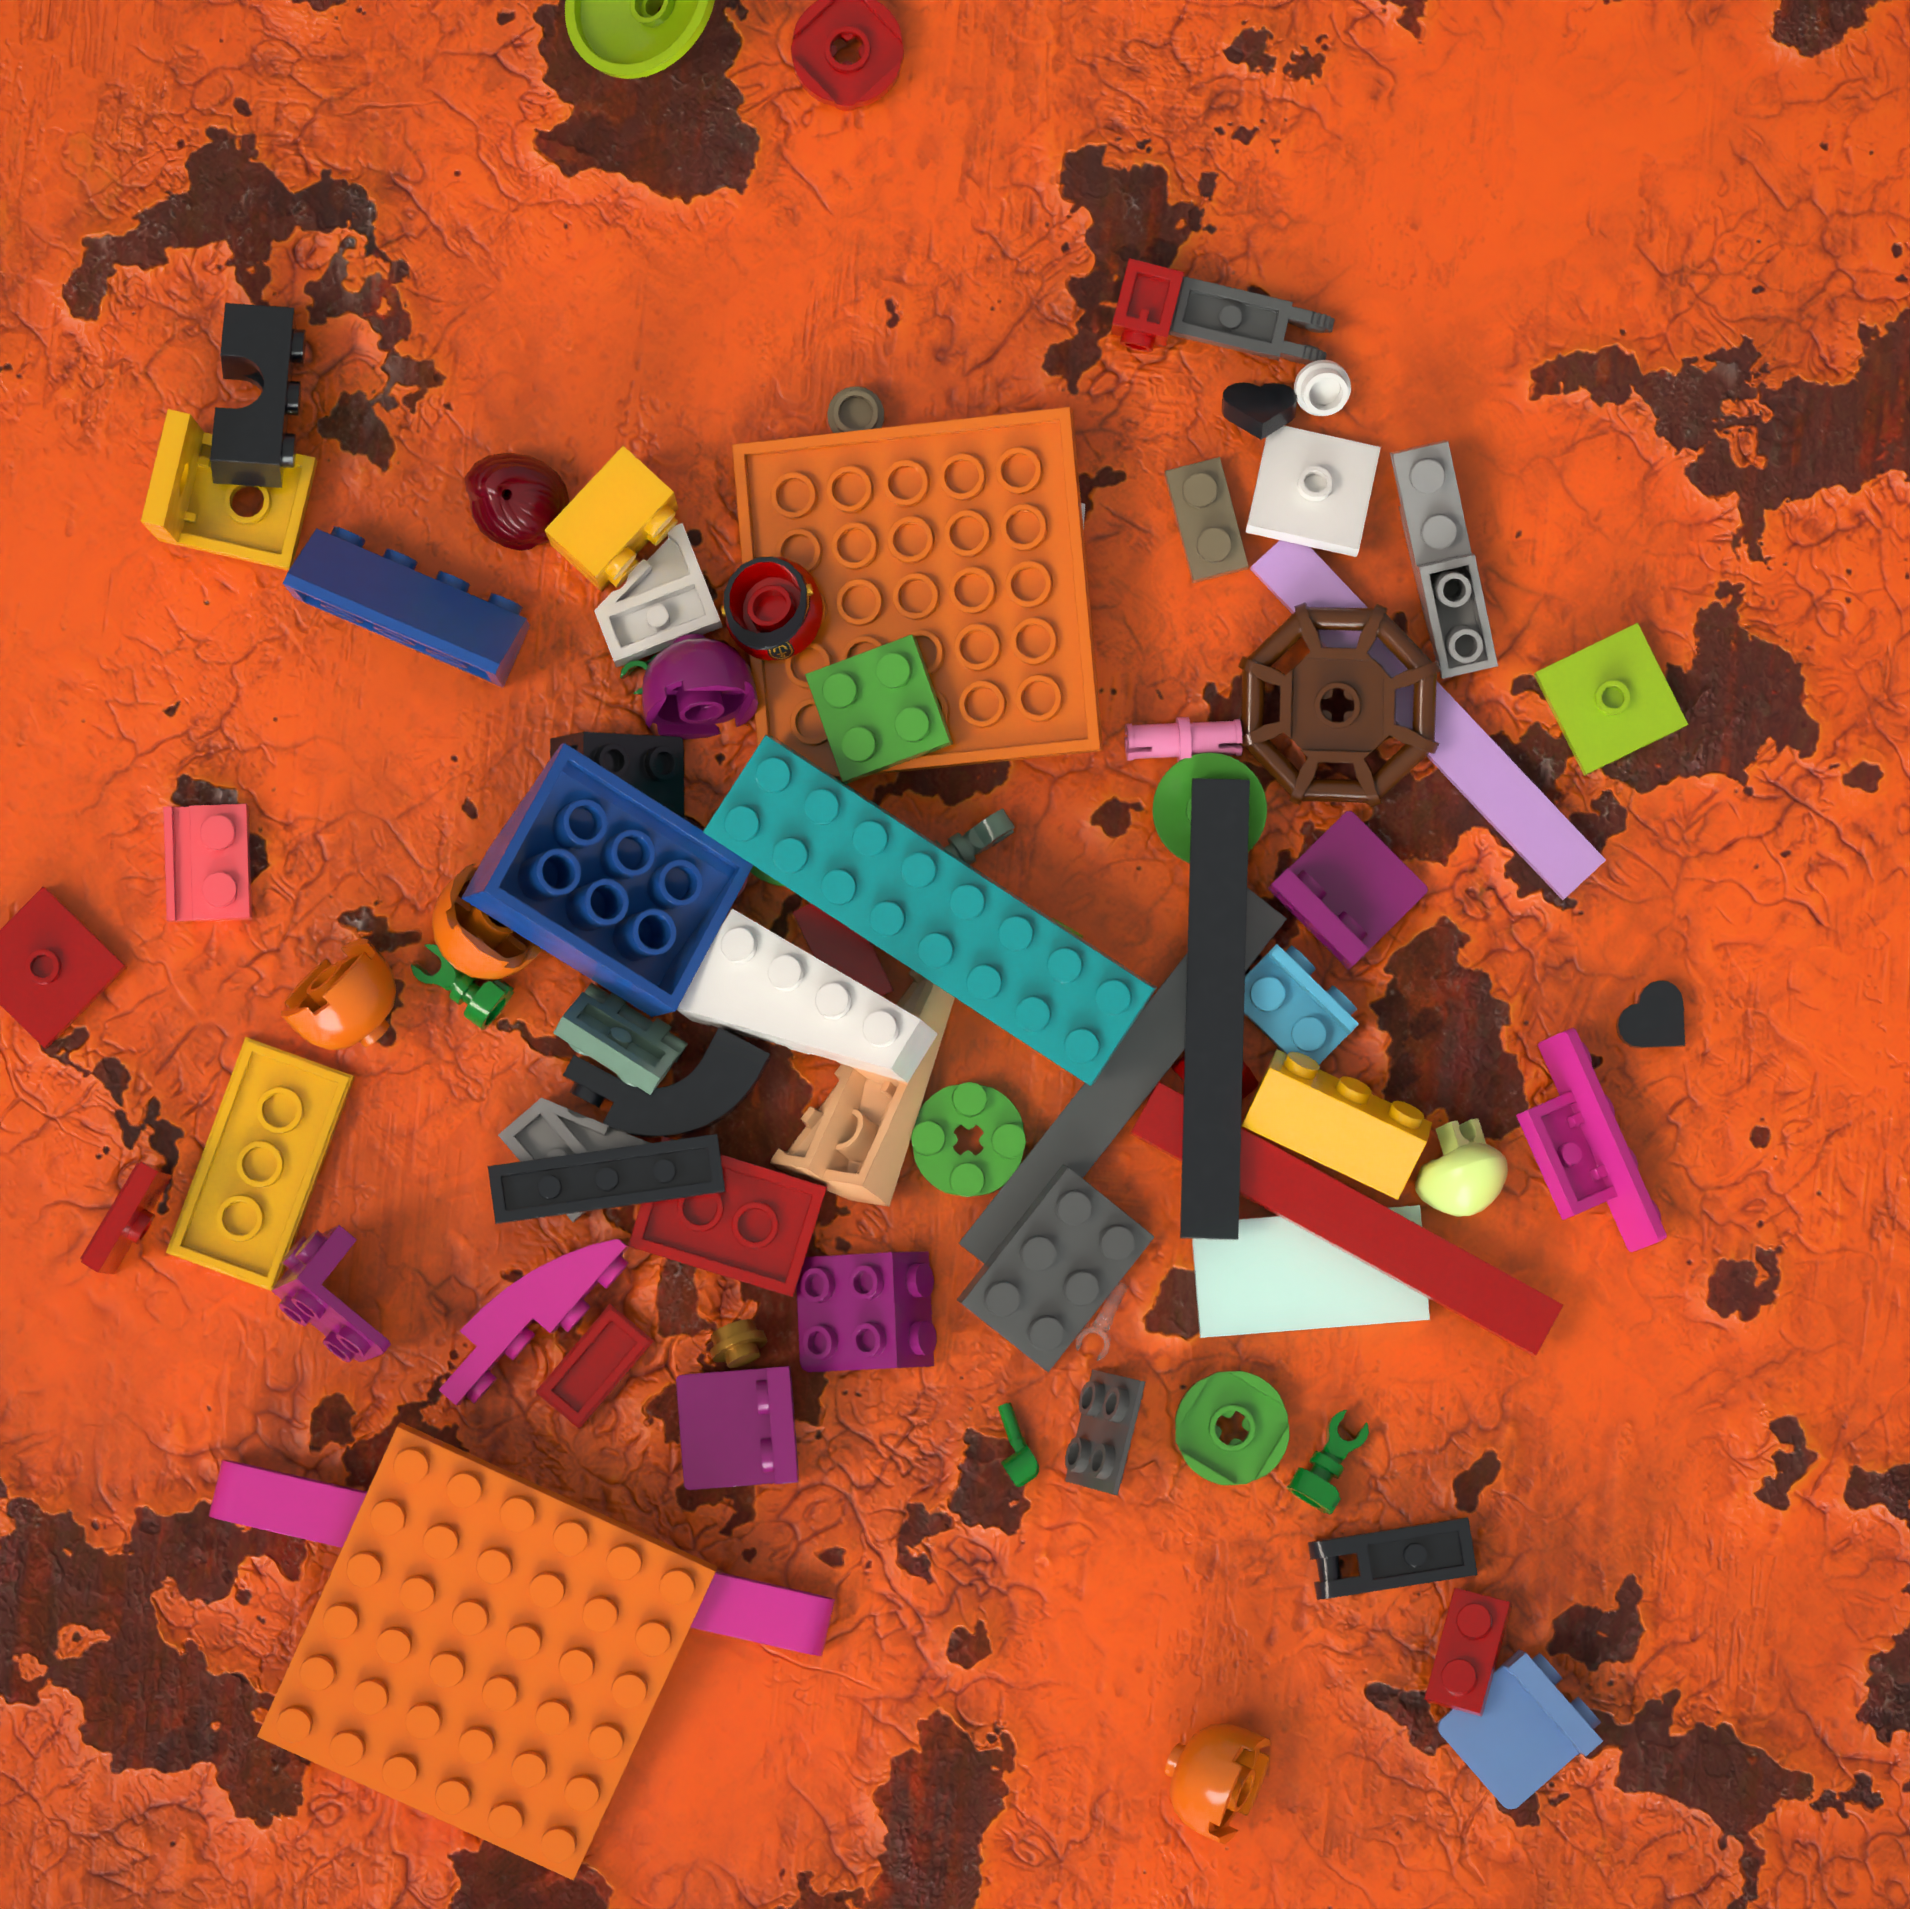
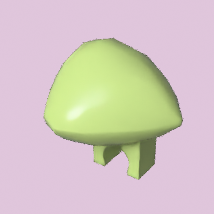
M1478 1118L1470 1119L1460 1125L1458 1121H1451L1436 1128L1444 1156L1431 1160L1421 1166L1415 1182V1191L1422 1201L1434 1209L1456 1217L1471 1216L1483 1211L1500 1194L1507 1178L1508 1163L1500 1151L1486 1144Z

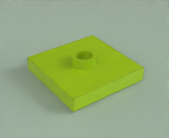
M1638 623L1534 673L1540 689L1584 776L1688 725Z

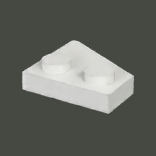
M683 523L674 526L667 533L669 538L647 561L643 559L628 574L624 586L619 590L612 591L594 610L616 668L662 651L681 636L688 634L703 635L723 627Z

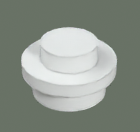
M1317 360L1307 364L1300 370L1294 382V392L1297 395L1298 404L1304 411L1315 416H1328L1338 412L1346 404L1351 393V382L1344 368L1338 363L1331 360Z

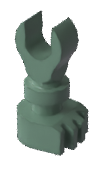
M1001 809L985 818L963 836L956 833L948 838L949 845L945 849L971 865L976 861L974 855L980 854L1014 833L1013 829L1015 826L1004 809ZM934 840L935 843L942 846L937 840Z

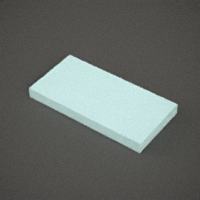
M1420 1205L1389 1207L1390 1210L1422 1227ZM1280 1216L1239 1219L1238 1240L1192 1239L1200 1338L1430 1320L1427 1297Z

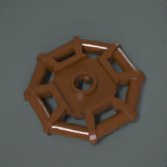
M1306 602L1294 606L1295 612L1248 657L1242 656L1238 665L1242 669V743L1239 745L1242 748L1245 747L1290 794L1289 801L1301 805L1302 801L1369 803L1371 807L1383 803L1382 797L1429 753L1435 754L1439 743L1435 741L1437 673L1441 672L1438 661L1432 662L1386 614L1388 608L1379 604L1375 608L1308 607ZM1319 630L1362 632L1360 633L1356 648L1323 647ZM1303 636L1310 653L1288 674H1284L1272 667ZM1377 638L1408 670L1393 678L1385 671L1384 667L1368 653ZM1265 682L1280 686V721L1264 725ZM1413 685L1412 728L1396 724V691L1398 688ZM1335 688L1344 689L1345 698L1354 700V711L1345 712L1341 722L1333 721L1332 712L1322 708L1323 699L1332 698ZM1285 733L1302 749L1301 751L1308 758L1300 771L1275 747L1270 739ZM1388 736H1392L1405 744L1377 772L1373 773L1366 757L1378 748ZM1320 762L1353 763L1357 780L1315 779Z

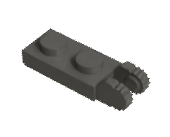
M1183 277L1169 335L1277 361L1281 357L1291 362L1307 365L1313 361L1326 360L1327 354L1314 346L1284 341L1287 324L1290 323L1315 333H1330L1333 330L1335 319L1326 314L1293 307V302Z

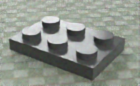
M1063 1164L957 1298V1301L1041 1368L1049 1372L1150 1244L1154 1236Z

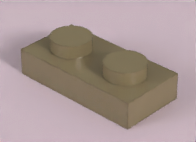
M1220 457L1166 470L1164 477L1192 583L1247 570L1249 566Z

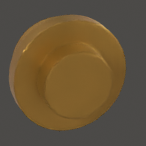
M752 1319L735 1321L712 1333L711 1339L714 1346L711 1348L710 1353L714 1362H726L729 1368L740 1367L759 1358V1349L767 1343V1338L763 1330H757Z

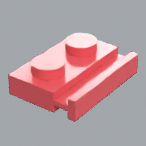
M220 804L163 807L167 921L252 919L249 805Z

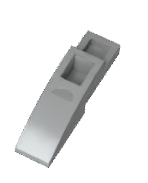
M1442 440L1390 452L1401 504L1398 507L1433 652L1441 669L1440 676L1444 679L1497 667L1498 663L1476 557L1471 552L1449 442Z

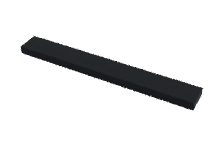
M1192 778L1180 1239L1238 1240L1250 780Z

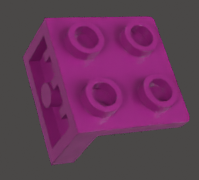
M1346 811L1290 868H1287L1270 885L1268 890L1349 970L1427 893L1428 888L1354 812Z
M791 1366L679 1375L676 1378L684 1487L687 1490L799 1482Z

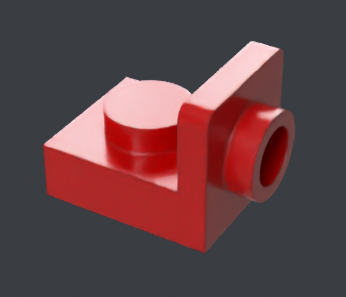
M1129 258L1111 329V334L1121 337V345L1143 352H1152L1154 345L1166 347L1184 272Z

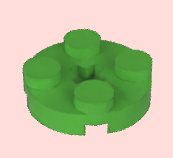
M967 1082L945 1087L933 1094L923 1104L912 1131L911 1141L915 1163L925 1179L944 1193L967 1198L990 1194L1005 1185L1021 1164L1026 1138L1022 1118L1016 1107L1005 1095L992 1087ZM962 1125L965 1129L970 1130L978 1126L984 1134L979 1138V1143L983 1149L979 1154L974 1155L971 1151L967 1150L960 1155L955 1151L953 1146L956 1145L958 1138L954 1131L957 1127Z
M1244 1371L1216 1372L1197 1381L1181 1399L1175 1415V1442L1184 1461L1196 1474L1220 1485L1247 1484L1266 1476L1282 1459L1290 1438L1288 1414L1279 1393L1264 1379ZM1237 1411L1244 1416L1241 1426L1248 1431L1247 1436L1243 1441L1233 1438L1229 1444H1225L1219 1439L1222 1430L1216 1425V1422L1221 1415L1230 1418Z

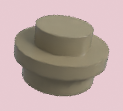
M863 387L845 388L838 392L829 404L827 412L828 423L833 433L882 428L884 408L878 396L869 389Z

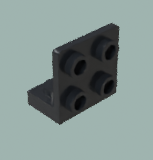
M580 732L550 739L551 758L559 746L566 743L684 819V742L681 737Z

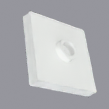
M1285 425L1268 435L1265 439L1246 533L1357 557L1381 447Z

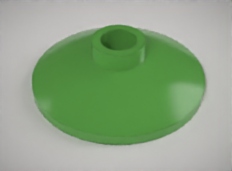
M1219 753L1195 754L1191 758H1184L1173 765L1157 786L1152 808L1155 829L1166 848L1176 857L1190 863L1192 778L1250 780L1249 852L1259 840L1267 817L1265 793L1255 774L1239 760Z

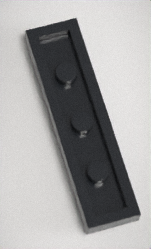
M718 1134L488 1166L495 1224L726 1192Z

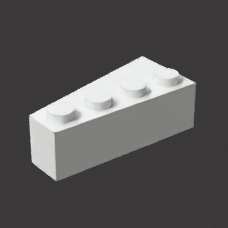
M734 909L730 911L677 1008L678 1012L693 1022L720 1027L742 1036L786 1046L794 1051L808 1055H817L837 1061L840 1064L906 1083L911 1079L938 1034L918 1017Z

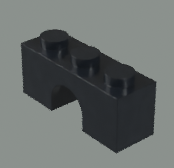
M225 303L220 353L223 379L248 381L256 385L262 393L255 402L243 408L215 407L210 457L213 483L282 488L284 468H294L296 434L287 433L289 415L299 416L301 381H292L294 363L304 364L306 330L296 329L294 308Z

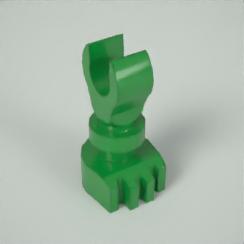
M426 944L425 946L440 958L441 968L436 974L432 975L418 964H411L414 976L425 984L440 985L442 988L450 991L449 998L458 1005L465 1002L467 1007L464 1011V1017L481 1030L486 1029L514 994V988L502 979L488 981L480 986L478 984L479 978H472L456 970L442 956L437 945Z
M1347 1410L1335 1414L1329 1420L1326 1427V1443L1322 1451H1315L1309 1460L1313 1465L1311 1470L1308 1471L1298 1467L1286 1487L1299 1499L1329 1515L1333 1513L1341 1500L1338 1490L1330 1484L1332 1478H1340L1344 1471L1341 1463L1349 1452L1359 1448L1366 1441L1369 1433L1368 1423L1366 1422L1353 1441L1343 1440L1339 1436L1338 1425Z

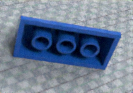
M334 526L331 534L316 528L283 581V585L295 599L502 688L504 687L530 628L527 618L520 616L523 608L521 605L491 593L488 602L467 593L470 587L469 583L442 571L438 572L436 579L415 571L418 562L397 551L386 549L382 557L363 549L362 547L366 540L343 528Z

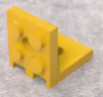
M168 409L141 522L161 542L289 571L294 563L317 467V459L296 453L294 468H284L282 488L213 483L210 463L213 434L205 433L191 414ZM244 487H255L262 492L264 497L262 509L251 517L237 515L232 507L234 495Z

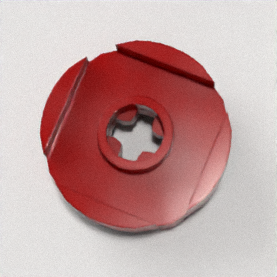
M817 0L803 12L795 25L791 55L795 75L806 92L823 104L834 106L838 110L851 111L857 107L876 102L893 87L899 77L903 64L904 49L901 29L897 20L879 1ZM840 38L847 43L852 42L855 38L860 41L862 45L857 51L860 60L854 64L849 61H845L842 64L834 59L838 53L834 45L835 41Z

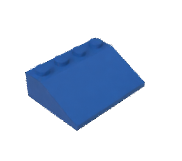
M563 743L556 750L487 850L461 899L647 1015L654 1017L677 1010L753 865L703 833L698 827L566 743Z

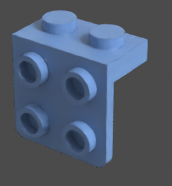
M1518 1650L1495 1670L1482 1717L1451 1709L1439 1720L1437 1726L1440 1735L1501 1805L1507 1809L1519 1807L1576 1755L1581 1753L1587 1756L1603 1742L1594 1731L1601 1723L1600 1720L1579 1697H1576L1570 1703L1555 1686L1563 1678L1540 1652L1531 1659L1526 1652Z

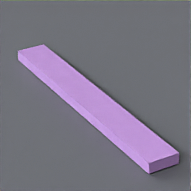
M1279 540L1250 568L1292 614L1295 612L1294 606L1306 602L1308 607L1368 608L1311 547ZM1319 630L1323 647L1356 648L1360 633L1362 632ZM1377 638L1368 653L1384 667L1385 671L1393 678L1408 670ZM1437 682L1435 741L1439 743L1435 754L1429 753L1427 757L1547 885L1564 900L1606 859ZM1413 685L1398 688L1396 691V724L1412 728Z

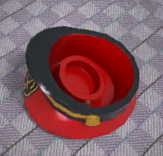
M758 557L742 564L730 577L724 591V605L721 606V611L726 619V625L731 637L746 653L766 661L785 660L801 653L816 637L822 622L823 602L813 577L800 564L784 557Z

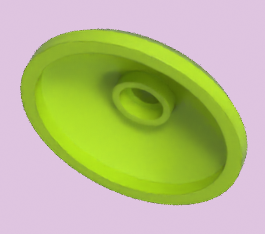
M565 0V21L568 35L575 50L588 64L609 76L635 79L658 73L679 60L700 37L710 18L715 0Z

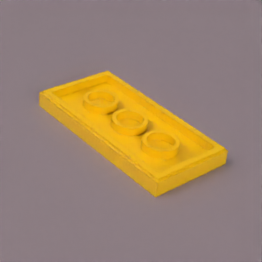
M245 1037L166 1253L271 1291L282 1277L285 1269L282 1261L293 1247L355 1076Z

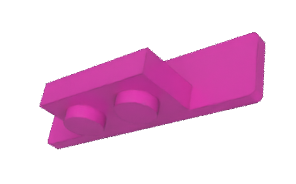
M1570 1028L1539 1042V1050L1560 1096L1516 1116L1561 1219L1565 1220L1607 1202L1625 1245L1630 1252L1666 1239L1667 1235L1661 1223L1660 1211L1649 1196L1638 1171L1636 1156L1626 1144L1615 1119L1613 1104L1603 1092L1592 1067L1590 1052L1581 1041L1576 1029Z

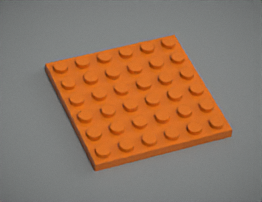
M1070 407L732 444L742 564L758 557H784L796 562L813 577L823 602V616L818 633L811 644L801 653L785 660L771 661L758 659L750 655L751 673L755 681L758 697V706L755 713L758 746L765 735L773 736L834 777L841 778L805 674L906 636L914 635L922 653L953 745L872 775L1103 751L1073 410Z
M400 1422L257 1737L574 1881L718 1566Z

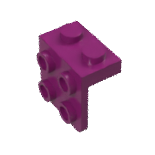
M338 1225L324 1233L315 1230L308 1238L303 1236L284 1257L282 1263L289 1269L271 1291L282 1300L278 1306L289 1318L302 1326H306L309 1322L326 1336L323 1344L334 1355L346 1362H351L352 1359L364 1362L384 1354L391 1343L322 1285L357 1240Z
M929 1251L806 1257L797 1284L801 1367L807 1372L934 1366V1350L937 1336L932 1324L931 1293L934 1287V1276L929 1264Z

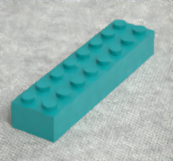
M765 735L703 831V833L1089 1086L1096 1082L1157 988L773 736Z

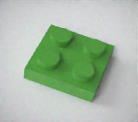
M914 635L906 636L805 674L842 782L846 784L953 745L922 653Z

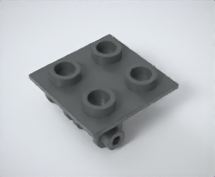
M1092 1369L1090 1381L1084 1385L1080 1394L1079 1410L1081 1417L1077 1434L1069 1443L1066 1451V1482L1118 1496L1128 1451L1131 1447L1132 1435L1135 1430V1423L1143 1398L1144 1381Z

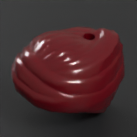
M515 453L488 455L476 462L464 478L472 517L479 530L490 540L506 548L518 551L530 550L539 544L548 543L549 539L545 529L570 502L566 485L559 474L544 462L527 455Z

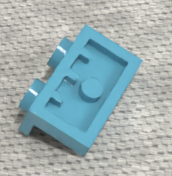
M1276 944L1245 976L1244 1015L1282 1052L1286 1054L1289 1052H1299L1320 1064L1359 1025L1351 1016L1357 1008L1335 986L1332 985L1325 991L1310 976L1316 970L1314 965L1294 946L1291 945L1284 951Z

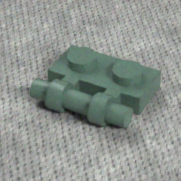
M591 983L586 991L582 992L565 1012L553 1033L568 1042L569 1046L577 1053L590 1056L615 1072L626 1084L638 1087L651 1095L670 1071L674 1062H678L688 1043L670 1033L672 1027L659 1018H656L654 1022L626 1005L627 1001L614 993L609 994Z

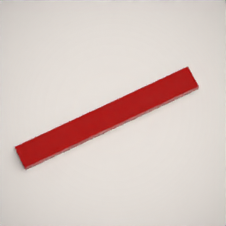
M1158 1082L1130 1134L1182 1162L1183 1095ZM1241 1127L1240 1195L1534 1357L1537 1355L1563 1304Z

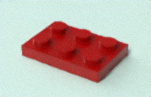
M662 1137L660 1142L671 1141L673 1139ZM721 1154L726 1192L640 1205L628 1243L629 1247L794 1297L827 1187Z

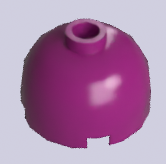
M700 634L681 636L672 645L664 648L648 664L642 684V706L645 723L649 728L652 723L657 724L658 734L661 736L681 737L685 740L712 737L720 734L719 727L715 724L724 723L735 718L737 728L745 724L757 711L758 697L756 686L748 664L734 647L715 639H708Z

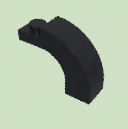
M719 1027L698 1066L681 1081L666 1087L656 1088L651 1095L638 1087L626 1084L619 1078L573 1055L563 1076L574 1082L570 1093L598 1108L601 1107L604 1099L613 1102L603 1121L604 1124L635 1136L648 1138L679 1137L708 1128L733 1112L754 1089L771 1059V1055Z

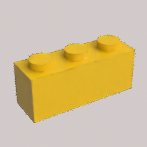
M1276 1049L1252 1098L1241 1126L1398 1200L1427 1143L1432 1122L1424 1119L1423 1113L1408 1103L1402 1101L1390 1103L1373 1095L1372 1090L1366 1084L1355 1078L1342 1076L1339 1079L1320 1070V1066L1315 1060L1302 1053L1289 1052L1286 1054Z

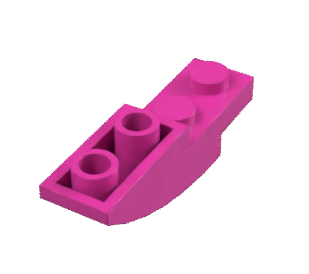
M620 1239L583 1247L532 1270L504 1289L481 1308L460 1330L477 1347L441 1386L439 1391L455 1405H461L466 1398L475 1404L496 1381L497 1377L490 1371L505 1354L513 1361L534 1338L535 1334L528 1328L534 1321H537L552 1334L560 1326L569 1332L591 1307L583 1299L598 1282L607 1289L629 1264L622 1257L629 1247Z

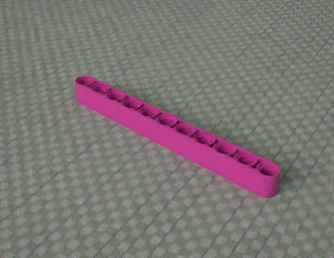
M222 1460L209 1517L342 1548L367 1492L248 1464ZM716 1571L691 1624V1628L822 1656L835 1599Z

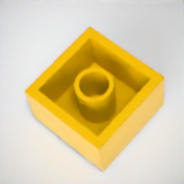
M622 446L548 525L545 533L551 546L602 592L610 582L617 588L626 581L628 574L639 564L635 559L637 553L648 541L657 546L667 537V533L678 523L674 516L679 508L674 492L629 450Z

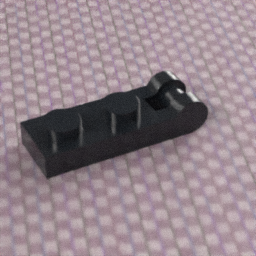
M1468 1517L1308 1542L1310 1560L1316 1559L1320 1580L1314 1582L1317 1600L1478 1575ZM1356 1553L1359 1575L1342 1577L1339 1556Z

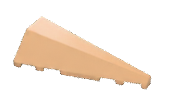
M911 969L909 975L913 979V983L896 1005L921 1019L938 1034L909 1082L906 1083L841 1064L834 1073L839 1079L835 1088L819 1109L811 1106L801 1117L806 1127L787 1152L778 1148L770 1163L777 1169L799 1179L825 1186L827 1191L847 1200L890 1207L955 997Z

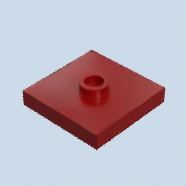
M44 886L0 930V1006L45 1049H48L127 968Z
M144 1162L137 1163L80 1257L82 1259L81 1263L98 1273L114 1275L132 1243L138 1244L150 1228L155 1217L151 1212L173 1176L155 1165Z

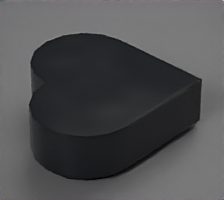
M1244 382L1235 383L1228 386L1223 392V416L1260 440L1291 422L1296 415L1297 395H1295L1291 387L1284 384L1269 383L1257 386Z
M1660 980L1652 982L1642 989L1638 995L1637 1004L1628 1006L1617 1018L1616 1030L1622 1042L1634 1048L1685 1046L1683 998L1675 985Z

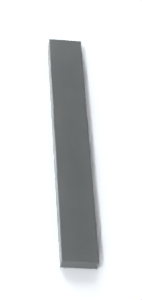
M1247 888L1245 972L1287 920V918L1249 888ZM1187 954L1143 1008L1096 1082L1091 1086L1084 1083L958 1243L982 1263H986L1063 1164L1083 1179L1185 1049Z

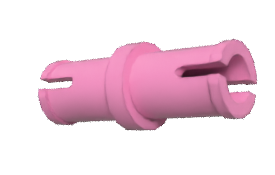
M1177 717L1175 723L1125 724V735H1127L1125 736V753L1127 761L1177 757L1179 762L1184 758H1191L1192 755L1200 753L1242 755V746L1239 745L1242 743L1240 719L1190 723L1189 717Z

